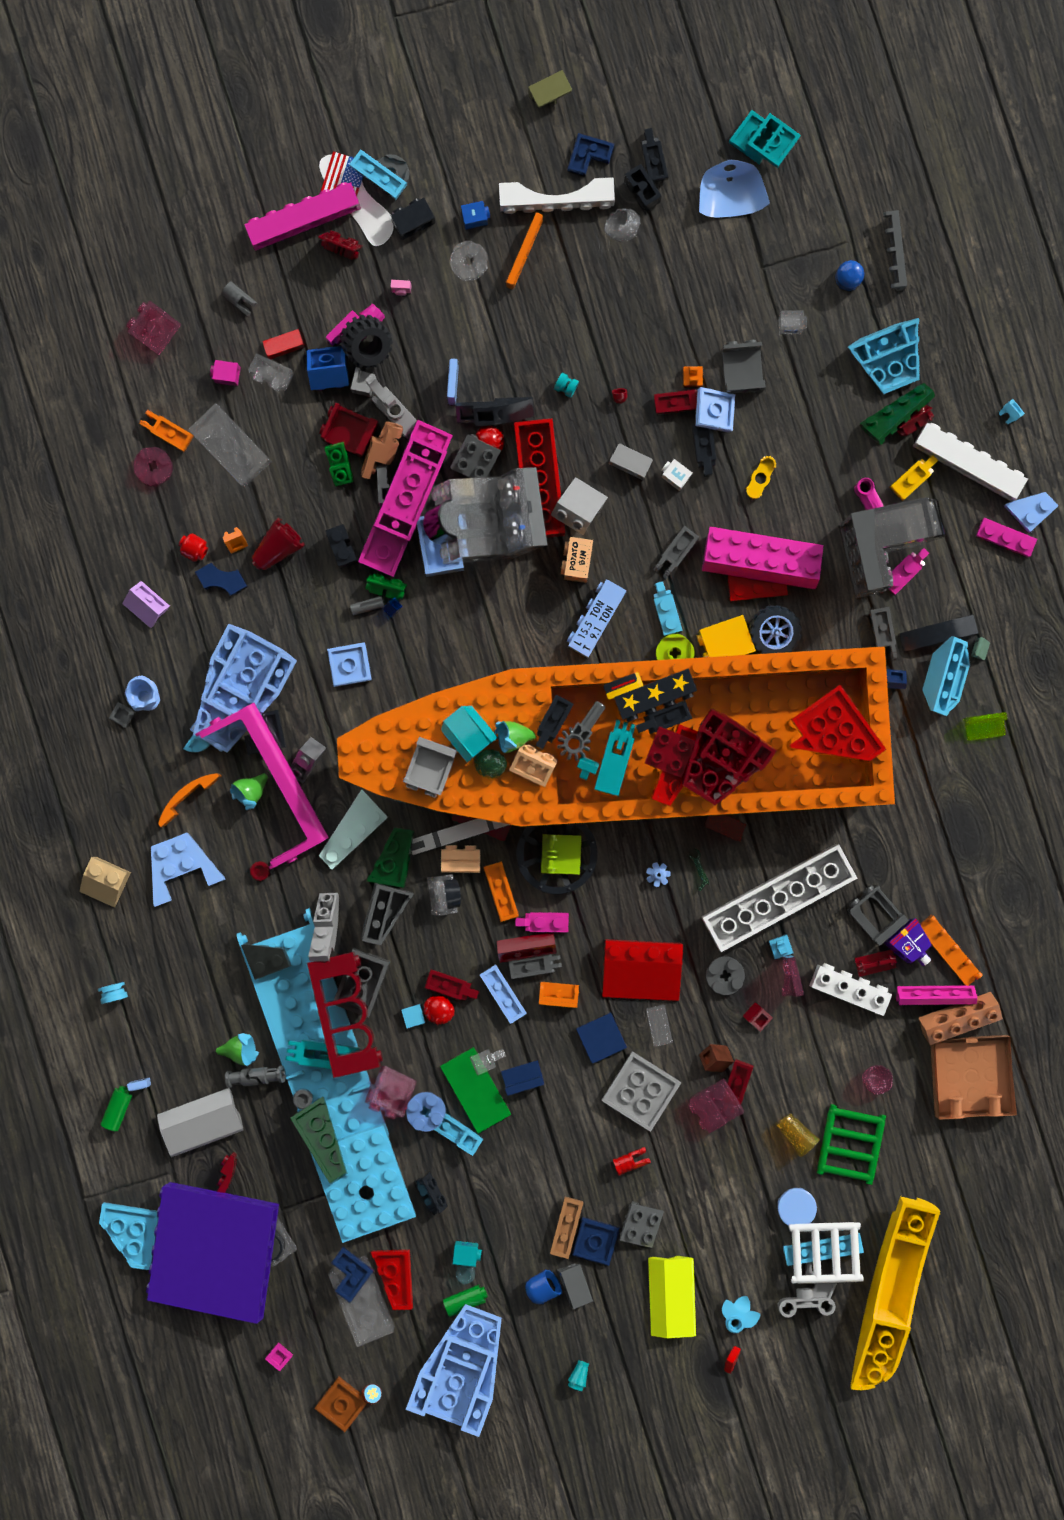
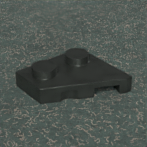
M249 943L241 945L255 980L291 966L285 947L250 945Z

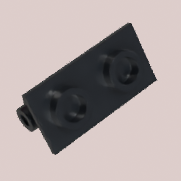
M430 1172L423 1178L415 1180L417 1183L415 1186L420 1195L423 1197L428 1194L429 1196L424 1202L430 1213L432 1212L433 1215L440 1214L448 1207L445 1197L441 1194L437 1182Z

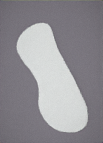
M332 154L323 157L320 161L319 168L323 179H325ZM361 182L357 194L361 209L352 212L351 215L361 227L367 240L373 246H379L384 244L392 235L393 223L387 210L369 195Z

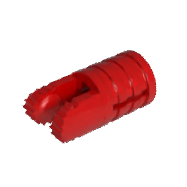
M645 1147L617 1159H612L619 1176L651 1163L649 1158L634 1163L633 1158L643 1155L646 1152Z

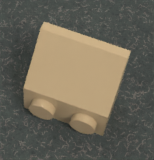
M91 857L83 874L80 892L112 907H116L131 872L98 857Z

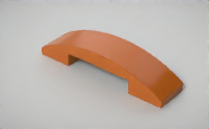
M218 773L206 775L180 789L162 812L158 823L160 827H165L179 815L174 808L200 785L204 789H208L222 776Z

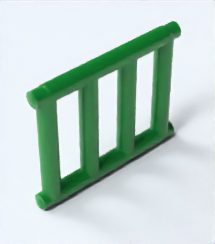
M830 1104L817 1174H824L825 1172L863 1180L867 1184L873 1185L886 1115H879L878 1117L840 1109L836 1105ZM835 1116L877 1124L875 1135L833 1127ZM837 1135L873 1143L871 1154L830 1146L831 1136ZM828 1154L867 1161L869 1162L868 1172L863 1173L826 1165Z

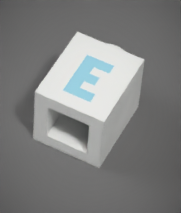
M675 459L671 463L668 461L661 470L664 472L662 478L679 491L692 475L690 470Z

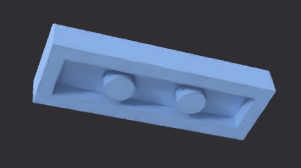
M496 964L480 974V977L510 1024L527 1014Z

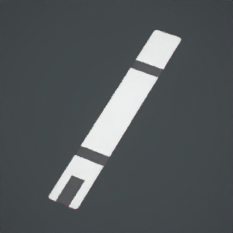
M475 819L415 838L412 842L411 851L415 855L510 824Z

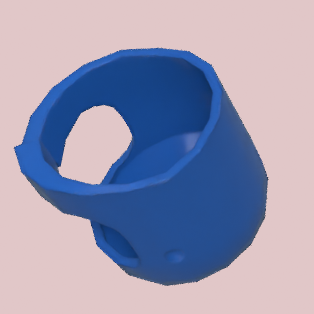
M849 260L842 263L835 275L839 288L845 291H852L858 288L864 279V269L856 261Z
M544 1270L535 1275L525 1285L528 1298L537 1305L543 1304L562 1294V1286L550 1270ZM547 1278L552 1280L555 1291L550 1287Z

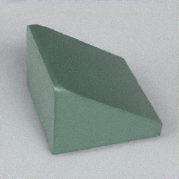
M983 637L977 638L971 657L985 660L990 642Z

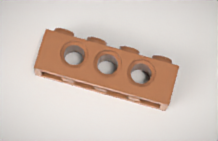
M988 992L977 996V1004H955L919 1017L922 1033L929 1045L1002 1020L999 1003L993 994Z

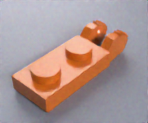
M147 410L145 414L151 419L156 420L155 425L151 426L142 420L139 424L150 430L152 434L185 452L194 435L166 418Z

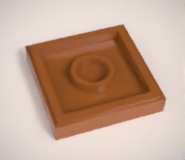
M338 1376L314 1409L342 1431L346 1432L368 1401L364 1395Z

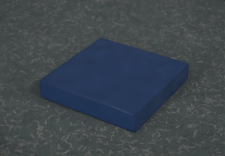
M611 1012L576 1028L592 1064L627 1048Z
M582 1217L572 1255L609 1266L620 1228Z

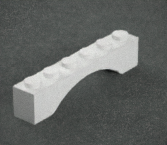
M594 178L583 188L564 195L536 193L518 182L499 183L500 212L504 211L506 214L522 210L525 213H531L535 210L551 212L554 209L570 211L573 208L589 210L592 207L608 209L614 206L615 202L614 178Z

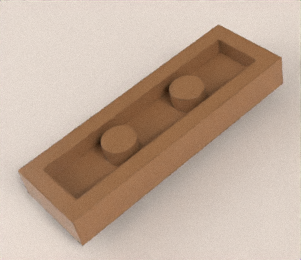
M564 1197L550 1254L569 1259L583 1201Z

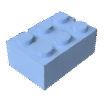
M454 511L438 513V521H434L433 515L421 516L417 522L426 577L464 571L461 551H457L461 549Z

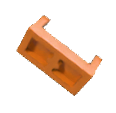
M541 982L539 1004L577 1008L579 985Z

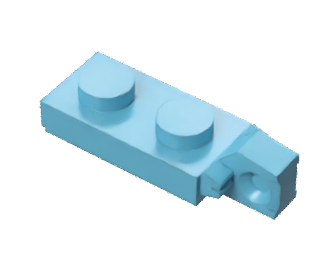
M663 581L656 583L657 593L653 594L654 604L663 635L667 636L683 631L671 591L665 590Z

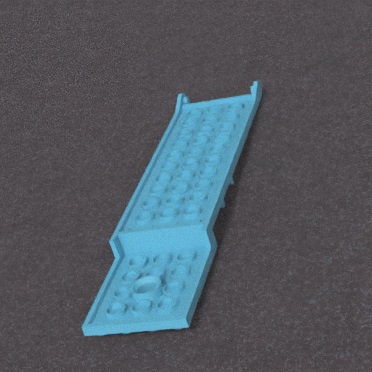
M308 908L303 916L305 921H309V925L252 944L285 947L291 963L290 967L255 980L241 946L248 942L247 936L242 935L240 932L237 933V939L280 1061L285 1068L286 1080H288L292 1095L294 1096L300 1089H307L313 1095L312 1103L321 1097L325 1098L348 1174L330 1184L313 1155L312 1158L342 1243L414 1218L416 1214L388 1137L389 1132L367 1070L333 1078L332 1069L298 1065V1062L285 1060L286 1056L294 1057V1053H287V1048L295 1049V1046L288 1045V1040L301 1042V1040L305 1039L325 1042L307 965L310 962L308 956L315 929L314 917L310 908ZM334 977L321 980L326 1002L334 1000L338 991ZM336 1005L328 1006L332 1029L350 1024L344 1008ZM352 1029L334 1033L336 1044L358 1047ZM313 1050L315 1051V1056L307 1055V1058L320 1059L321 1051ZM363 1186L371 1187L374 1195L370 1199H363L359 1194V1189Z

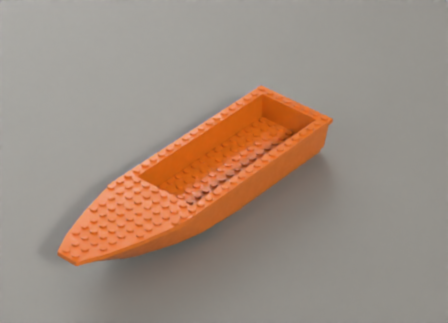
M885 647L509 669L432 693L377 715L337 738L339 778L384 797L436 811L516 826L895 804ZM689 668L697 691L693 693L694 697L685 700L692 719L680 723V725L698 731L701 722L712 708L721 714L724 713L757 734L762 740L775 748L777 752L763 770H758L751 775L746 783L742 782L738 785L734 792L717 805L710 803L685 786H683L671 806L652 800L650 798L661 770L645 764V760L656 733L650 734L649 730L638 733L636 725L645 722L643 717L648 716L645 712L637 714L638 719L627 722L626 719L622 720L614 699L609 700L603 687L605 684L638 672L644 686ZM838 685H841L886 750L873 760L865 761L793 749L789 745L802 735L791 719ZM556 695L574 704L552 743L547 741L543 750L536 747L540 738L538 735H536L535 740L525 743V745L535 747L539 752L552 755L557 760L545 787L509 771L519 748L511 753H503L498 739L485 747L468 763L457 751L442 795L437 794L436 798L425 794L426 790L418 787L417 791L407 788V783L403 782L419 737L455 749L441 729L443 721L461 706H472L494 733L495 725L498 721H512L529 728L536 734ZM682 697L676 699L675 703L683 701ZM598 701L605 706V710L590 730L593 732L589 738L591 742L584 744L590 750L585 751L582 749V751L585 753L586 758L600 764L596 774L590 772L587 780L579 778L582 771L581 768L577 767L579 760L575 761L573 754L571 759L567 760L568 752L564 756L560 755L565 749L557 748V745L564 744L558 741V737L566 738L562 731H566L570 735L569 728H574L577 722L581 724L594 703ZM664 705L656 707L657 711L663 709ZM616 719L620 720V726L618 727L622 729L624 722L628 723L627 731H630L631 724L635 725L632 736L635 739L618 796L594 789L610 732L614 730ZM677 725L667 729L675 732ZM569 740L568 746L571 749L579 748L578 740ZM616 740L613 753L621 755L624 747V742L620 750L616 749L618 744V741Z

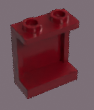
M335 403L334 407L331 406L328 411L327 417L329 419L327 423H323L319 434H321L322 441L331 445L344 442L347 452L364 459L371 436L375 435L379 426L378 420L369 419Z

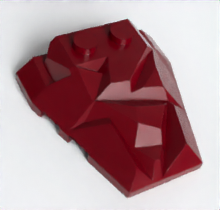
M711 708L699 726L682 785L710 803L717 805L734 792L738 785L742 782L746 783L751 775L758 770H763L777 750L729 716Z

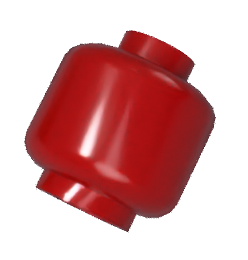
M193 533L187 537L183 536L178 544L181 546L180 554L193 562L203 560L209 549L207 542Z

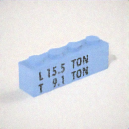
M607 579L605 583L600 582L595 591L598 593L595 600L591 598L586 607L588 609L586 616L581 615L576 624L579 626L576 633L572 631L567 640L569 642L568 648L586 658L590 656L626 593L625 589Z

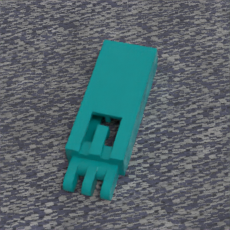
M616 719L614 730L610 732L595 790L616 796L619 795L635 739L632 738L635 729L634 724H631L630 731H627L628 723L624 722L622 729L618 728L620 720ZM616 740L618 741L616 749L621 750L624 742L621 755L613 753Z
M305 1039L301 1040V1042L288 1040V1045L295 1046V1049L287 1048V1053H294V1057L286 1056L285 1060L298 1062V1065L331 1069L325 1042ZM336 1044L338 1055L360 1050V1047ZM313 1050L321 1051L320 1059L307 1058V1055L315 1056V1051Z

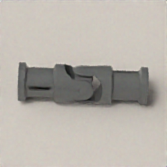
M284 1066L270 1069L268 1067L242 1069L239 1072H232L230 1070L225 1073V1083L228 1088L234 1085H265L276 1081L283 1083L286 1078Z

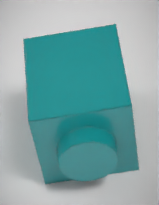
M456 1241L453 1264L476 1267V1261L481 1260L482 1250L478 1249L479 1243Z

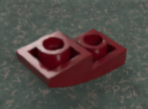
M234 1152L230 1156L226 1155L220 1164L223 1166L220 1172L224 1175L217 1183V1186H219L217 1192L226 1193L233 1179L237 1161V1154Z

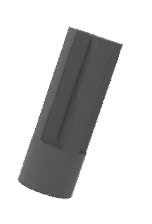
M382 596L351 604L350 607L354 616L383 608L384 603Z

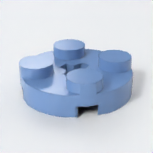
M421 1092L408 1102L406 1110L407 1119L416 1130L432 1131L443 1122L446 1114L445 1104L439 1096L431 1092ZM424 1106L427 1109H431V1112L428 1114L429 1117L421 1114Z

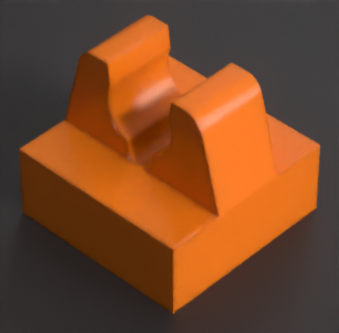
M703 366L683 367V387H702Z
M237 527L234 528L235 532L228 534V532L224 533L223 540L230 553L248 546L241 530Z

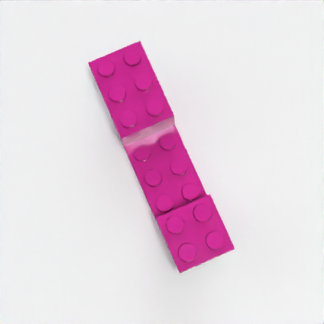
M417 420L383 505L378 512L358 560L359 563L394 577L407 543L412 537L447 453L446 450L453 435Z

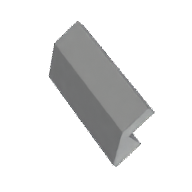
M230 1088L157 1114L160 1132L170 1157L243 1131L241 1116L235 1108Z

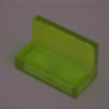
M1006 712L964 718L968 741L1006 735L1004 720H1008Z

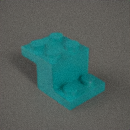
M751 110L731 137L729 143L759 165L765 159L778 169L801 135L771 113L764 119Z

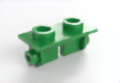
M370 574L367 579L366 590H369V593L382 596L385 589L387 590L385 597L399 600L403 599V591L407 584L399 579L390 580L380 574Z

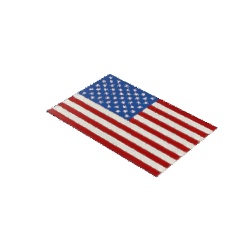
M333 152L321 191L326 189L332 190L341 183L347 182L348 184L351 182L357 196L363 176L350 167L349 164L354 159L353 157Z

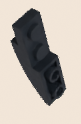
M533 397L495 398L491 402H461L455 405L457 423H475V426L509 423L535 415Z

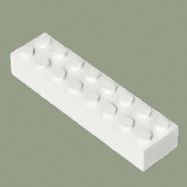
M835 844L701 916L718 950L723 952L856 880L857 877L840 845Z

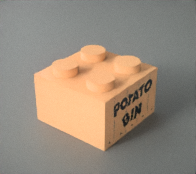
M570 537V541L565 542L564 555L567 556V561L563 560L561 569L564 580L587 583L593 540Z

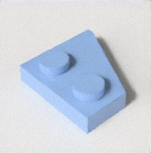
M1046 492L1009 502L1004 507L1029 533L1054 511L1058 505Z

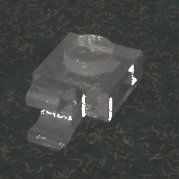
M489 1049L471 1056L470 1059L476 1074L480 1075L495 1068L494 1061L506 1055L503 1049L490 1053Z

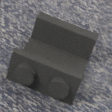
M747 340L745 343L738 344L737 341H731L723 345L722 358L726 393L738 394L762 392L765 390L766 386L765 380H763L760 351L762 342Z

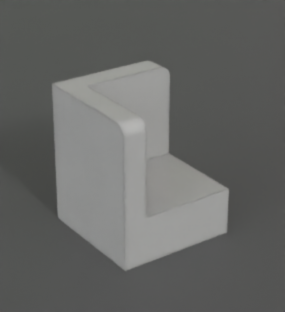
M356 367L351 386L352 393L371 397L372 391L366 384L365 379L372 373L361 371L360 368Z

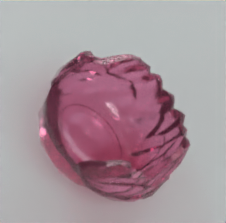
M882 1065L871 1066L862 1076L865 1087L875 1095L888 1092L892 1088V1073Z

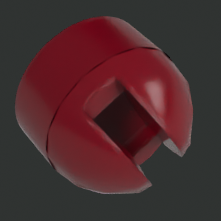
M617 388L612 390L614 402L622 404L626 401L628 396L627 389Z

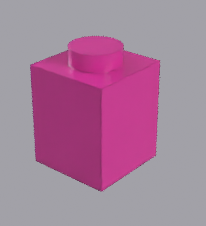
M215 360V364L211 366L210 376L215 383L238 386L241 367L238 363Z

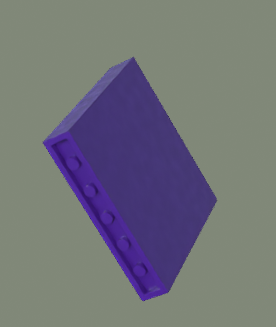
M173 1182L164 1185L159 1194L161 1204L157 1210L158 1225L154 1231L156 1240L151 1252L153 1262L149 1268L151 1276L146 1288V1293L148 1294L147 1301L255 1324L260 1322L264 1317L279 1204Z

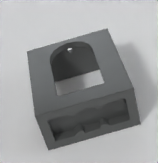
M870 885L863 891L864 895L860 899L856 897L848 904L850 907L847 911L870 938L880 946L909 920L880 890L879 885ZM869 897L874 898L893 919L880 932L877 931L860 910V905Z

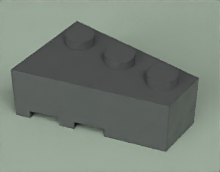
M375 883L360 939L365 942L382 945L414 893Z

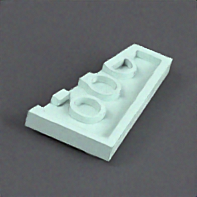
M361 790L319 857L333 870L379 827L388 816Z

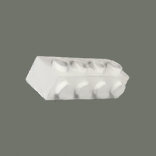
M826 963L823 966L817 965L809 985L810 987L884 1016L892 994L887 992L888 988L878 984L877 987L869 985L871 981L861 977L859 980L851 978L853 974L843 970L841 973L833 971L835 967Z

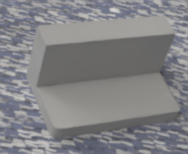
M618 444L609 461V465L644 480L653 460L622 444Z

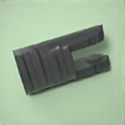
M232 281L221 292L224 298L248 317L251 311L242 302L245 300L254 307L258 304Z

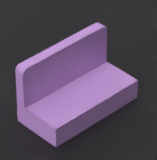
M142 581L129 590L123 601V605L150 628L155 625L158 617L164 614L170 607Z

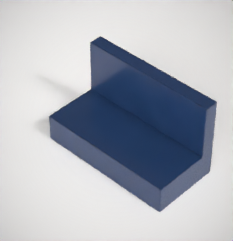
M538 1060L501 1071L507 1096L544 1085Z

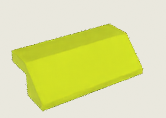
M675 1256L669 1259L660 1257L648 1258L651 1336L662 1338L696 1336L693 1258Z

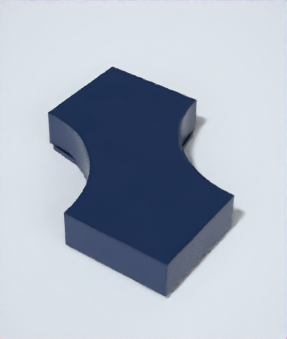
M211 562L195 572L204 589L220 587L232 596L248 587L238 569L232 572H224L217 569Z

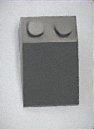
M354 948L352 952L355 951V955H359L361 966L358 967L359 970L355 972L362 982V988L357 997L366 1003L368 1008L367 1017L369 1018L390 961ZM343 975L334 1000L349 997L355 993L356 982L351 976ZM345 1002L336 1005L362 1015L361 1007L355 1002Z

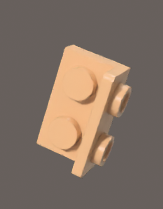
M524 744L519 748L509 771L545 787L557 760L548 753L539 752L535 747Z

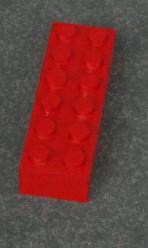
M553 419L515 422L519 470L535 467L537 469L546 538L565 536L564 523L551 516L553 509L561 498Z

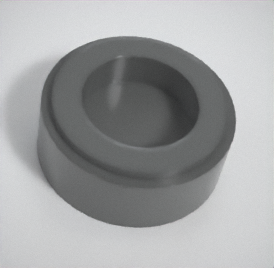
M300 1089L293 1096V1103L299 1109H305L313 1101V1095L307 1089Z

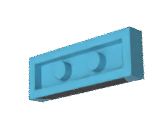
M361 149L349 164L352 169L395 200H397L407 186V182Z

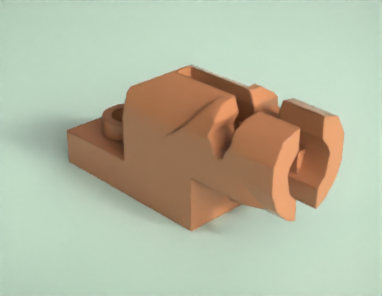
M385 422L379 438L371 436L361 469L363 478L370 479L371 474L375 473L377 467L375 461L387 465L391 464L399 446V442L395 438H401L403 426L393 422Z

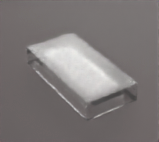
M665 1005L646 1008L654 1047L673 1043Z

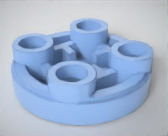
M803 1188L787 1190L777 1202L778 1214L788 1226L789 1224H809L815 1218L817 1212L816 1202L813 1196Z

